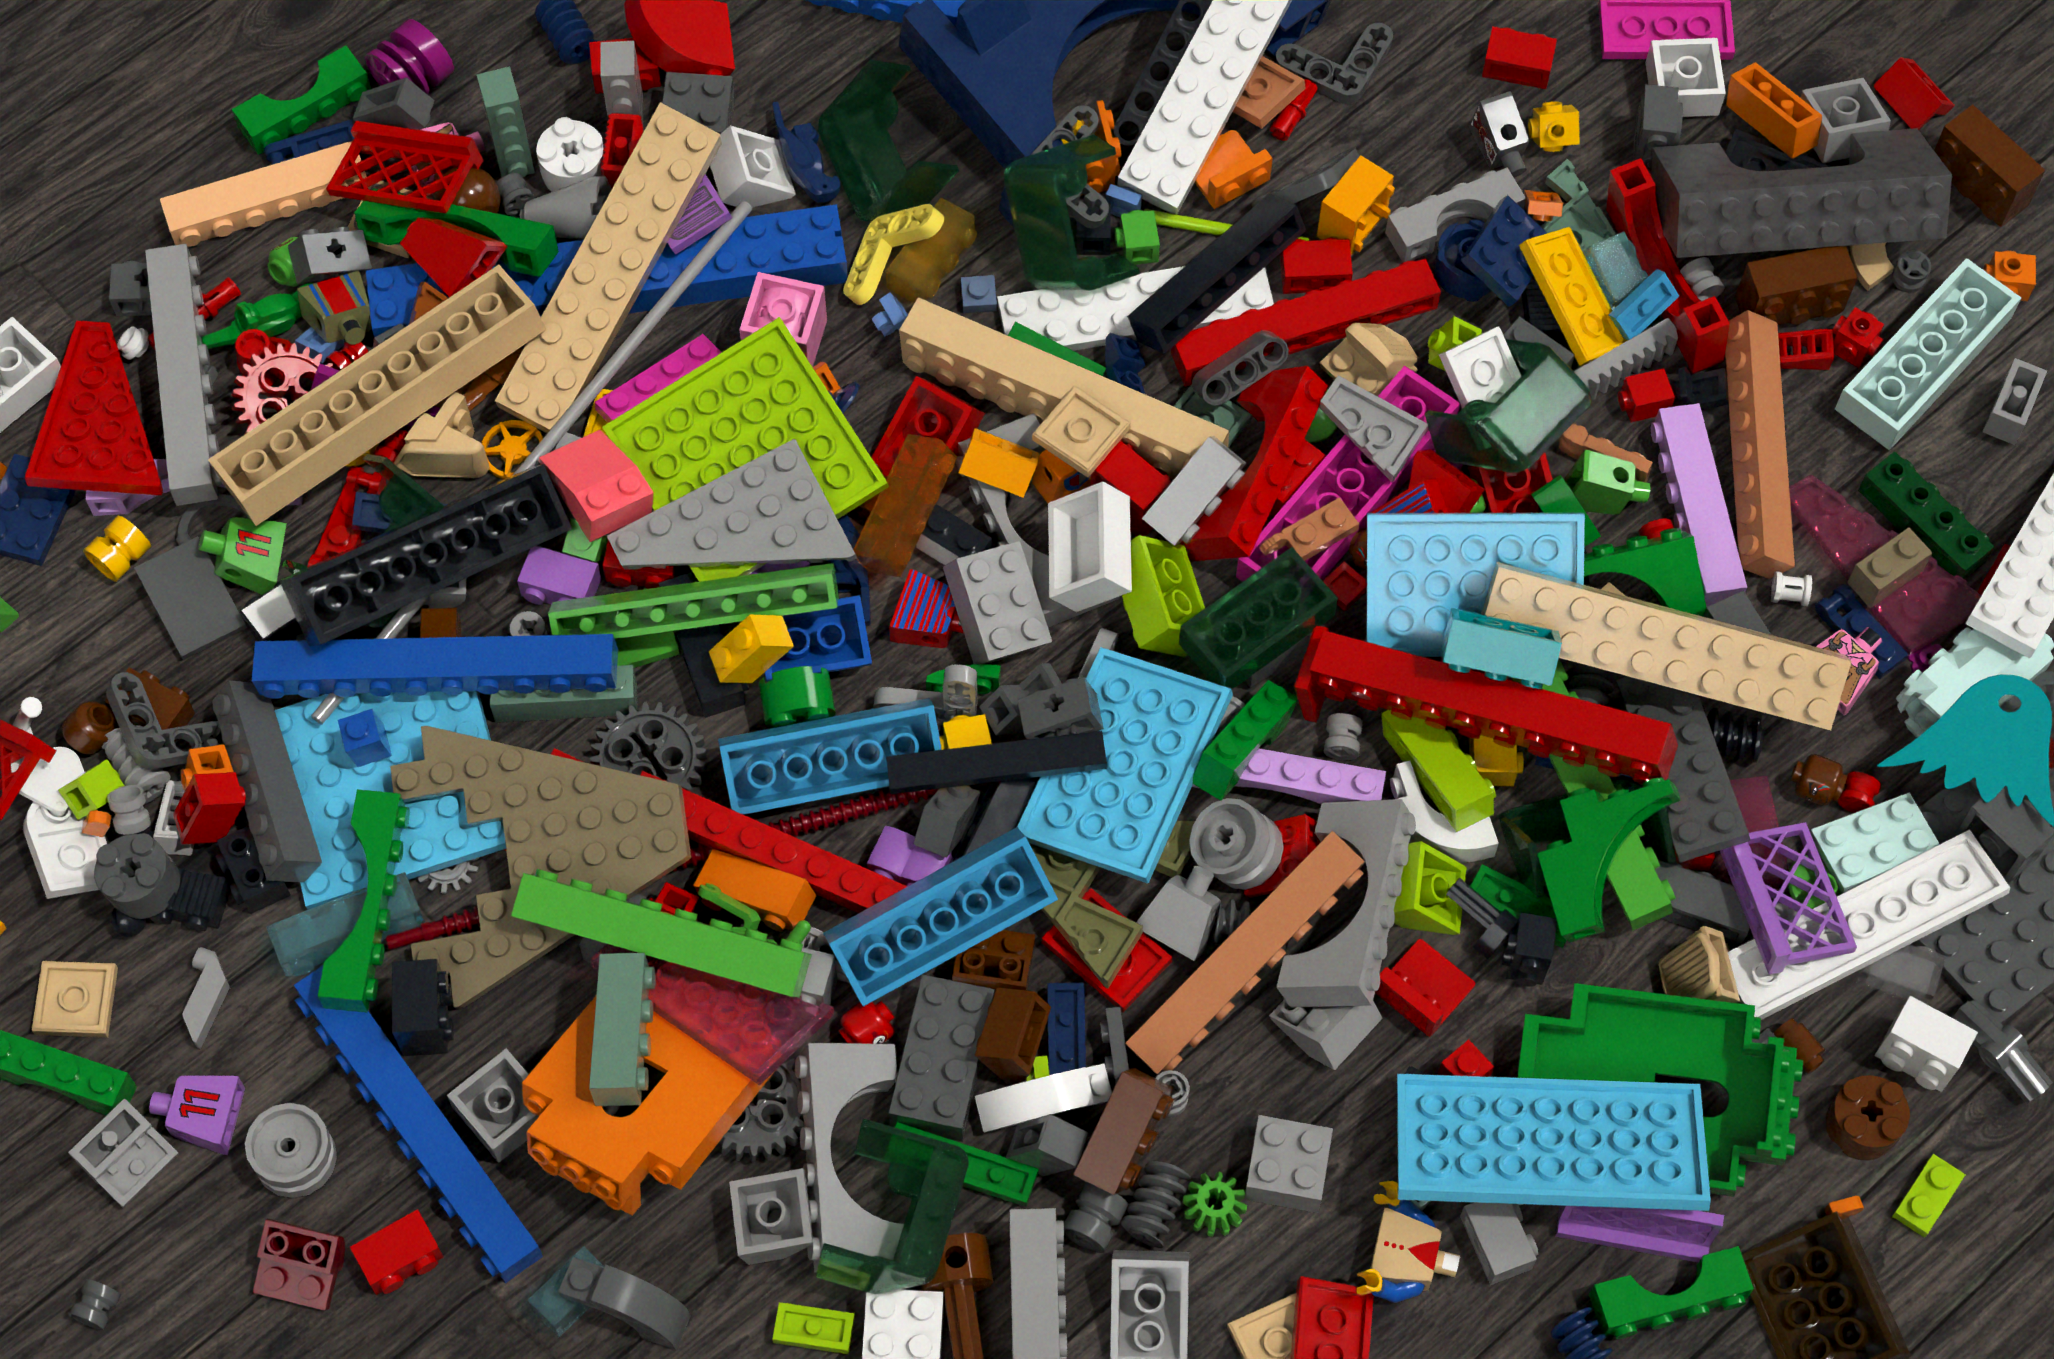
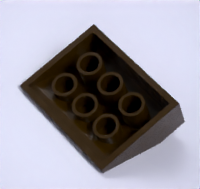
M1836 1211L1742 1254L1754 1288L1750 1295L1778 1359H1907L1911 1357L1848 1215Z

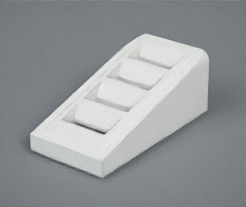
M169 780L166 783L153 838L162 846L167 854L190 856L192 855L194 844H181L177 827L169 825L176 824L173 816L174 812L171 810H175L180 801L173 799V797H182L185 792L181 781Z

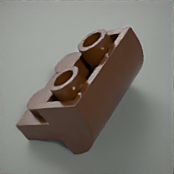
M1002 930L956 955L952 981L995 989V991L996 988L1028 990L1035 934Z

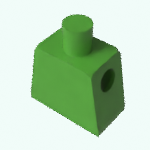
M1590 450L1583 451L1565 477V482L1585 512L1620 514L1629 500L1646 503L1650 495V483L1635 480L1636 466L1633 462Z

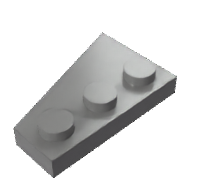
M1339 375L1320 401L1319 408L1392 483L1428 429L1426 422Z

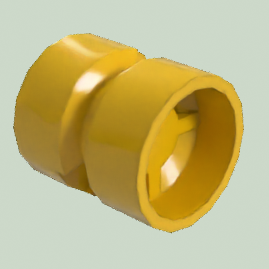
M119 515L104 529V537L97 536L83 550L84 555L94 567L114 582H117L131 568L130 560L138 561L151 548V544L146 536L130 521Z

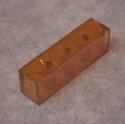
M907 435L886 479L889 487L880 492L853 549L857 556L856 560L867 571L896 577L902 576L957 459V456L941 439Z

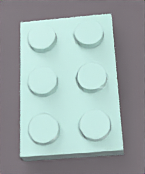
M1910 792L1813 828L1810 832L1817 851L1830 874L1836 879L1842 894L1940 845Z

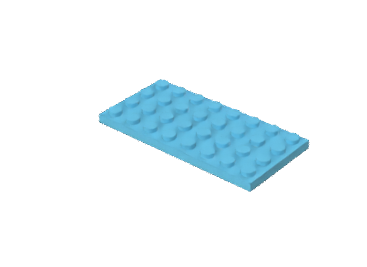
M1397 1074L1398 1200L1709 1211L1711 1198L1700 1084Z

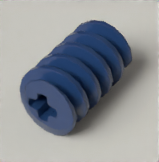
M541 0L536 6L535 16L537 21L541 23L543 31L546 32L547 38L552 42L553 48L558 52L559 58L567 64H578L590 58L589 42H597V40L593 39L594 34L588 28V23L582 19V13L576 8V3L573 0Z
M1584 1308L1568 1315L1551 1330L1550 1335L1553 1339H1563L1558 1344V1351L1560 1353H1570L1565 1359H1606L1613 1352L1612 1348L1600 1349L1598 1346L1606 1338L1605 1334L1593 1335L1591 1332L1599 1324L1598 1320L1586 1321L1584 1319L1592 1311V1308Z

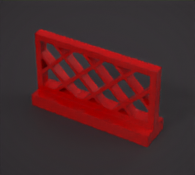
M355 121L350 130L354 140L326 190L330 196L447 213L471 167L478 170L483 159L472 137ZM360 152L373 155L355 163ZM390 158L403 159L386 168L382 164V162ZM420 162L432 163L416 172H413L411 166ZM379 164L380 171L368 177H362L361 172ZM450 166H459L457 171L443 177L441 170ZM408 168L410 175L392 183L391 176ZM435 173L438 174L440 179L421 187L419 181ZM358 175L359 181L349 186H341L344 180ZM384 179L389 184L377 191L368 189V187ZM414 183L418 190L407 195H399L397 193ZM443 188L446 189L440 201L427 199L426 197Z
M1 719L0 769L2 778L0 779V790H2V795L0 797V820L5 816L38 761L41 759L50 763L57 751L36 736ZM24 757L18 770L11 773V763Z

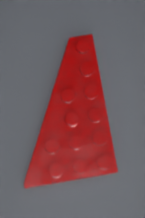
M76 320L25 474L27 486L162 496V484L110 323Z

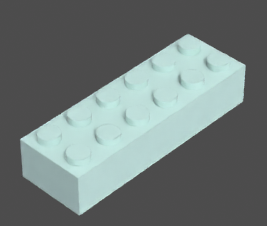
M1966 258L1843 389L1835 410L1890 450L2008 323L2021 297Z

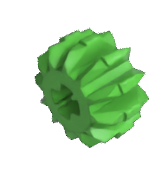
M1220 1171L1216 1173L1214 1181H1211L1206 1173L1201 1174V1185L1196 1182H1190L1188 1190L1191 1194L1184 1195L1183 1204L1189 1207L1185 1211V1218L1190 1220L1196 1219L1193 1226L1195 1231L1201 1230L1204 1225L1207 1226V1235L1209 1237L1214 1236L1215 1228L1218 1227L1224 1236L1228 1235L1230 1231L1229 1224L1239 1227L1242 1222L1239 1215L1245 1214L1247 1211V1205L1241 1202L1246 1194L1244 1189L1233 1190L1237 1181L1234 1177L1230 1178L1226 1183L1222 1182L1223 1175ZM1216 1199V1204L1221 1201V1209L1214 1210V1205L1209 1208V1200Z

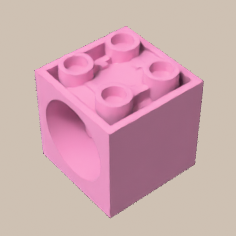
M758 272L739 330L741 340L780 317L813 367L827 323L824 286Z

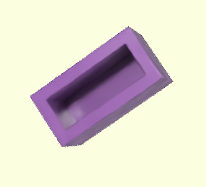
M534 546L530 548L517 582L521 596L527 601L539 605L543 604V602L552 605V602L595 596L601 581V574L598 563Z

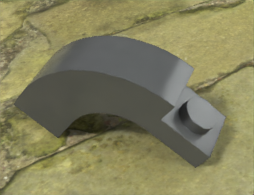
M575 1257L572 1258L558 1290L559 1295L563 1298L598 1309L626 1322L637 1330L642 1339L676 1351L691 1317L688 1309L681 1302L660 1288L605 1264L604 1267Z

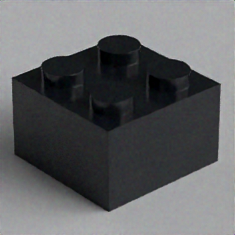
M437 959L392 962V1033L403 1057L448 1053V1041L454 1040L453 1019L449 1018L447 1007L453 1005L451 983H448L447 971H441Z

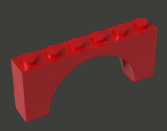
M1642 158L1610 170L1606 211L1643 281L1656 269L1665 272L1679 294V297L1661 315L1664 320L1669 318L1677 328V345L1692 374L1723 362L1730 323L1715 296L1701 301L1693 293L1682 276L1663 233L1656 202V185Z
M1309 366L1273 370L1241 392L1237 402L1252 414L1257 421H1265L1264 437L1256 457L1242 479L1232 490L1229 489L1219 497L1222 503L1210 517L1204 514L1196 523L1200 527L1196 535L1187 544L1184 541L1180 543V545H1185L1188 557L1192 562L1250 557L1317 413L1320 401L1329 387Z

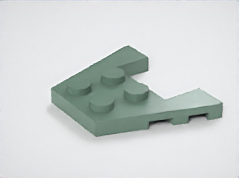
M1566 159L1547 176L1545 184L1568 203L1563 206L1561 217L1553 216V221H1546L1540 227L1547 233L1570 227L1589 266L1593 269L1618 247L1620 239L1600 207H1596L1591 200L1585 183L1583 181L1580 182L1574 173L1575 167L1571 161Z

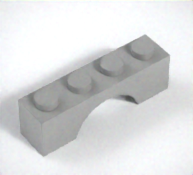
M1508 167L1497 172L1489 171L1482 175L1480 179L1470 183H1459L1448 192L1438 196L1430 195L1420 203L1408 208L1400 207L1396 209L1391 215H1388L1385 233L1402 262L1416 260L1434 252L1437 230L1446 221L1457 217H1472L1486 222L1498 202L1508 195L1523 210L1526 197Z

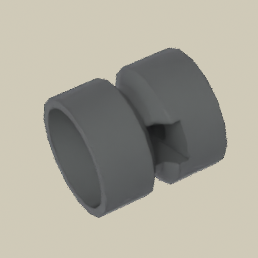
M1086 1182L1076 1199V1205L1079 1209L1071 1210L1064 1223V1235L1087 1250L1104 1253L1114 1235L1111 1231V1226L1119 1225L1128 1208V1203L1120 1195H1113Z

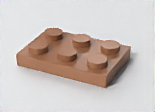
M1262 56L1233 113L1262 129L1306 89L1305 81L1303 78Z

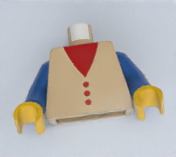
M1383 1181L1379 1182V1184L1386 1189L1387 1195L1375 1194L1374 1201L1377 1204H1388L1389 1208H1384L1371 1267L1368 1270L1357 1273L1358 1277H1363L1367 1282V1285L1357 1287V1293L1359 1295L1372 1293L1379 1298L1398 1303L1419 1296L1422 1291L1428 1290L1432 1282L1433 1273L1455 1277L1460 1255L1438 1250L1442 1231L1437 1229L1435 1223L1411 1200H1398L1397 1182Z

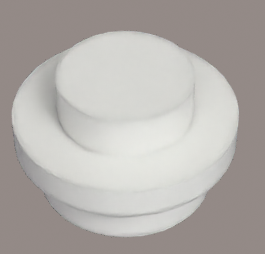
M134 326L128 328L122 334L117 344L118 349L122 351V356L128 360L142 356L149 346V341L147 340L148 332L143 328L137 329Z

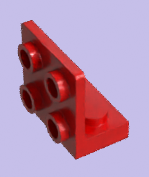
M1306 814L1273 821L1282 834L1284 848L1281 862L1273 875L1261 885L1244 889L1246 896L1253 898L1272 893L1321 843L1314 833L1317 821Z
M1418 939L1391 970L1387 966L1380 973V986L1375 991V994L1428 1037H1431L1474 989L1476 983L1424 940Z

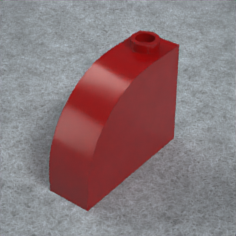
M714 0L625 1L626 22L633 39L642 52L666 72L730 76L735 70L727 3Z

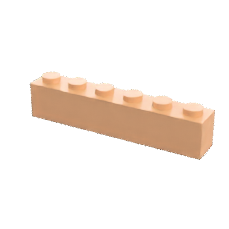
M353 141L161 198L160 202L175 245L187 244L188 247L195 246L201 241L214 237L228 236L234 231L247 227H257L270 220L290 217L297 212L313 207H323L330 202L343 199V197L330 196L326 188ZM358 155L355 163L361 161L360 155ZM365 171L361 172L363 178L367 177ZM358 175L344 180L341 186H349L360 179Z

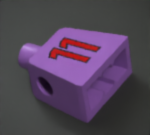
M180 1076L177 1078L173 1094L154 1092L152 1094L149 1111L150 1114L167 1116L165 1127L171 1136L211 1151L228 1155L245 1087L238 1076Z

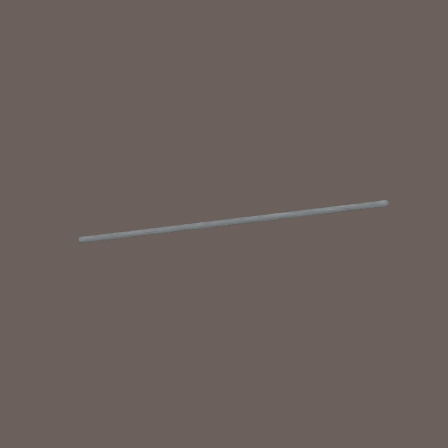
M741 201L731 213L732 219L720 226L513 475L530 467L540 465L539 457L550 453L752 211V206L748 202ZM430 595L402 607L376 639L395 638ZM330 693L311 715L312 718L323 725L345 697Z

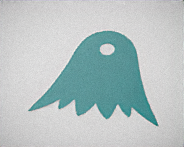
M2000 674L1978 681L1965 691L1950 709L1918 738L1877 765L1878 767H1890L1925 760L1920 770L1922 774L1932 772L1946 765L1944 778L1946 789L1961 786L1975 777L1979 794L1986 803L1992 801L2007 786L2009 796L2017 807L2021 805L2026 795L2039 814L2054 827V810L2049 783V745L2052 727L2051 705L2042 689L2026 678ZM2004 695H2014L2021 701V706L2015 712H2006L1999 707V700Z

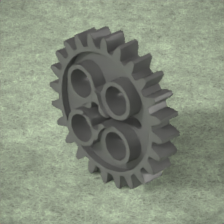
M644 702L642 711L639 712L636 711L633 705H629V715L624 716L620 711H616V723L609 720L604 721L608 732H596L597 740L600 743L591 744L592 753L596 755L590 758L591 764L637 775L645 771L658 777L649 759L642 757L639 745L630 737L634 734L641 741L643 749L649 758H655L657 769L667 779V782L678 784L690 792H693L690 784L701 785L702 783L701 776L698 773L706 772V764L701 761L707 758L706 749L701 748L705 745L703 735H697L699 730L696 723L688 725V714L685 713L677 718V711L674 706L665 713L663 712L661 702L656 705L655 710H649L648 703ZM652 731L662 733L657 739L646 738V735ZM619 751H632V754L626 758L616 757ZM671 758H679L682 760L681 763L676 766H668L665 764Z
M782 1050L781 1064L768 1080L777 1082L780 1087L774 1090L767 1089L764 1086L754 1097L757 1106H750L749 1104L739 1116L743 1122L738 1125H732L719 1141V1143L723 1144V1156L733 1149L736 1150V1161H740L745 1152L749 1153L751 1162L755 1163L757 1153L762 1152L767 1161L771 1160L772 1149L775 1148L781 1155H784L786 1150L785 1142L793 1146L797 1145L798 1137L796 1133L800 1134L801 1128L804 1127L803 1114H799L797 1108L798 1094L802 1091L801 1078H797L795 1072H793L795 1069L794 1058L786 1063L782 1062ZM784 1100L786 1103L782 1104L779 1101ZM768 1115H774L781 1122L771 1125L764 1122L763 1118Z

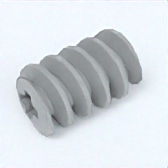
M120 728L108 732L105 735L108 737V741L102 745V748L105 749L108 759L112 761L111 765L118 772L121 781L125 786L136 785L143 788L146 799L144 804L155 800L161 795L164 786L171 778L168 771H162L163 768L145 769L140 767L132 759ZM144 747V751H149L148 747ZM151 751V753L155 755L157 751Z

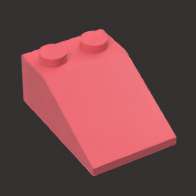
M601 430L539 457V463L541 465L544 464L551 482L590 542L652 513L654 492L638 467Z

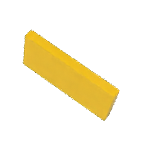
M1570 227L1527 239L1519 244L1573 354H1575L1579 366L1595 360L1628 341L1622 337L1608 315L1612 312V309Z

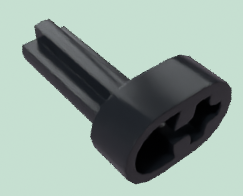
M1459 878L1446 895L1487 928L1473 948L1486 959H1489L1508 937L1509 931L1514 930L1518 919L1506 909L1500 912Z

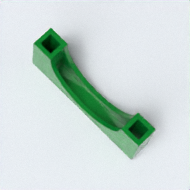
M1681 528L1663 530L1660 532V537L1647 539V536L1632 537L1626 540V545L1613 547V544L1598 545L1592 548L1591 553L1584 554V577L1601 572H1617L1631 575L1640 579L1650 588L1661 606L1703 617L1706 610V602L1694 536L1682 531Z

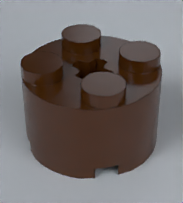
M1873 1075L1859 1076L1847 1081L1832 1101L1826 1114V1129L1832 1142L1834 1143L1835 1141L1847 1156L1857 1160H1875L1888 1153L1905 1133L1910 1120V1109L1907 1099L1903 1094V1089L1896 1082Z

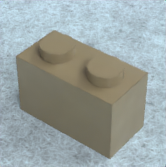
M1907 528L1857 563L1847 583L1872 608L1923 572L1932 552L1910 528Z

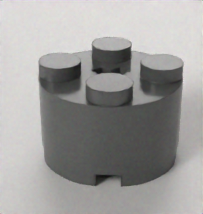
M149 834L124 835L98 849L94 868L96 885L108 901L121 913L135 919L155 916L168 907V901L174 893L177 894L180 887L178 867L162 846Z

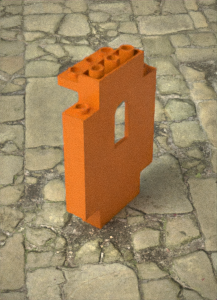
M668 962L656 976L655 989L649 990L648 1000H652L653 1021L652 1023H647L646 1033L650 1034L651 1053L650 1056H644L645 1063L666 1074L632 1114L625 1117L611 1116L603 1110L602 1106H595L589 1089L596 1008L595 996L522 1082L523 1105L530 1112L539 1116L526 1131L528 1154L548 1174L553 1176L559 1175L570 1181L579 1191L584 1193L590 1192L604 1200L612 1209H621L632 1216L641 1206L640 1183L648 1173L652 1174L660 1183L670 1184L681 1190L781 1064V1041L763 1032L774 1018V995L756 986Z

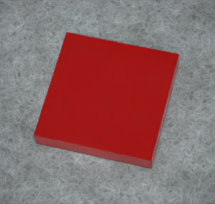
M1316 626L1313 629L1294 685L1303 717L1307 721L1316 723L1325 696L1309 669L1323 630L1329 632L1328 628Z

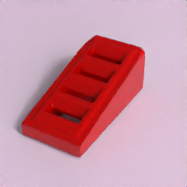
M1832 329L1778 333L1781 369H1830L1834 360ZM1787 346H1792L1793 355H1787ZM1801 346H1807V354H1802ZM1816 347H1821V352L1816 353Z

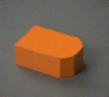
M98 810L89 811L83 821L82 833L104 837L110 827L111 815Z
M1853 1196L1828 1203L1824 1210L1826 1215L1838 1211L1851 1216L1861 1212L1864 1207L1860 1196Z

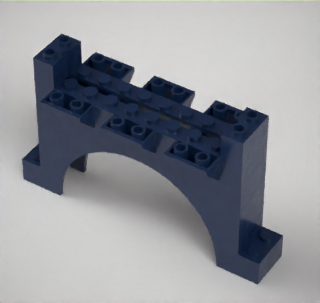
M925 0L921 4L915 2L905 10L898 46L1009 174L1005 179V186L1001 193L1002 198L998 210L1023 240L1064 211L1033 186L1024 174L1026 161L1029 156L1057 127L1053 112L1052 86L1059 67L1081 41L1104 25L1134 14L1151 11H1174L1180 0H966L958 8L955 25L951 23L932 0ZM1292 0L1265 51L1274 59L1280 46L1291 43L1295 44L1321 25L1331 0ZM1186 4L1181 9V12L1200 15L1198 7L1194 4ZM1061 139L1053 141L1052 145L1056 151L1060 153L1067 152ZM1047 156L1046 161L1041 166L1035 165L1034 172L1037 174L1041 171L1045 172L1047 164L1051 159ZM1071 159L1066 167L1079 178H1082L1083 174ZM1059 184L1057 186L1058 192L1064 197L1072 196L1067 190L1072 184Z

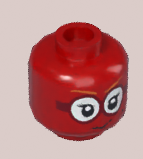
M882 1000L877 1004L872 1001L865 1006H862L859 1001L842 1015L841 1024L843 1027L839 1032L849 1044H884L894 1035V1028L890 1021L895 1016Z

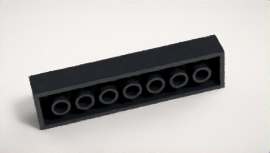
M544 464L521 471L279 581L308 645H321L571 530L572 527Z

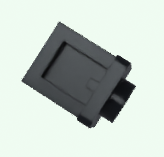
M1686 367L1678 369L1679 380L1675 381V393L1679 401H1683L1685 405L1699 403L1701 410L1729 405L1727 372L1725 368L1693 375L1689 373Z

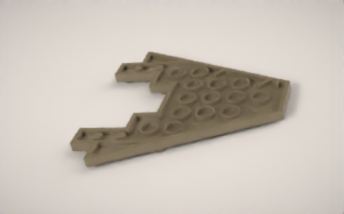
M421 726L425 759L390 766L393 793H400L404 803L464 791L468 824L474 826L503 820L511 889L476 895L480 931L411 944L413 960L437 959L441 971H447V975L450 976L453 1005L457 1009L465 1008L575 935L511 916L523 873L535 875L537 869L559 874L557 881L570 885L571 879H577L593 884L591 891L605 895L606 888L628 894L627 901L691 859L682 786L675 783L430 726Z

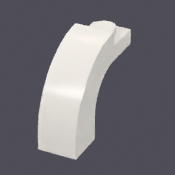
M1411 761L1396 764L1394 776L1390 778V785L1394 798L1402 799L1409 812L1415 817L1416 829L1415 833L1410 837V843L1422 841L1457 862L1462 863L1495 857L1499 842L1490 817L1456 832L1446 817L1431 808L1425 801Z
M1100 1064L976 1095L975 1100L983 1132L1014 1126L1049 1114L1054 1115L1108 1102L1112 1091L1105 1064Z

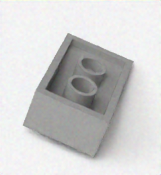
M1113 1251L1110 1359H1187L1189 1252Z

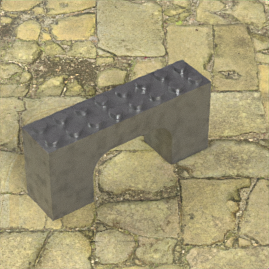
M1917 128L1851 133L1849 165L1836 167L1753 171L1734 165L1719 143L1652 148L1651 177L1656 185L1658 213L1664 236L1677 258L1947 238L1952 174Z

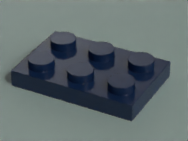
M1507 195L1498 202L1460 261L1510 307L1518 301L1533 277V273L1519 244L1527 239L1547 234V232Z
M14 453L0 484V555L42 566L76 490L27 486L25 474L31 458Z

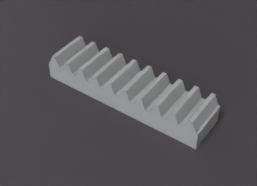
M1667 318L1561 378L1556 383L1553 399L1561 409L1564 408L1571 413L1574 411L1576 403L1583 406L1587 397L1592 400L1596 399L1598 390L1604 394L1607 392L1609 384L1617 387L1620 378L1624 380L1625 377L1630 376L1631 371L1639 374L1642 365L1650 368L1653 359L1660 362L1664 353L1671 356L1678 340L1677 328Z

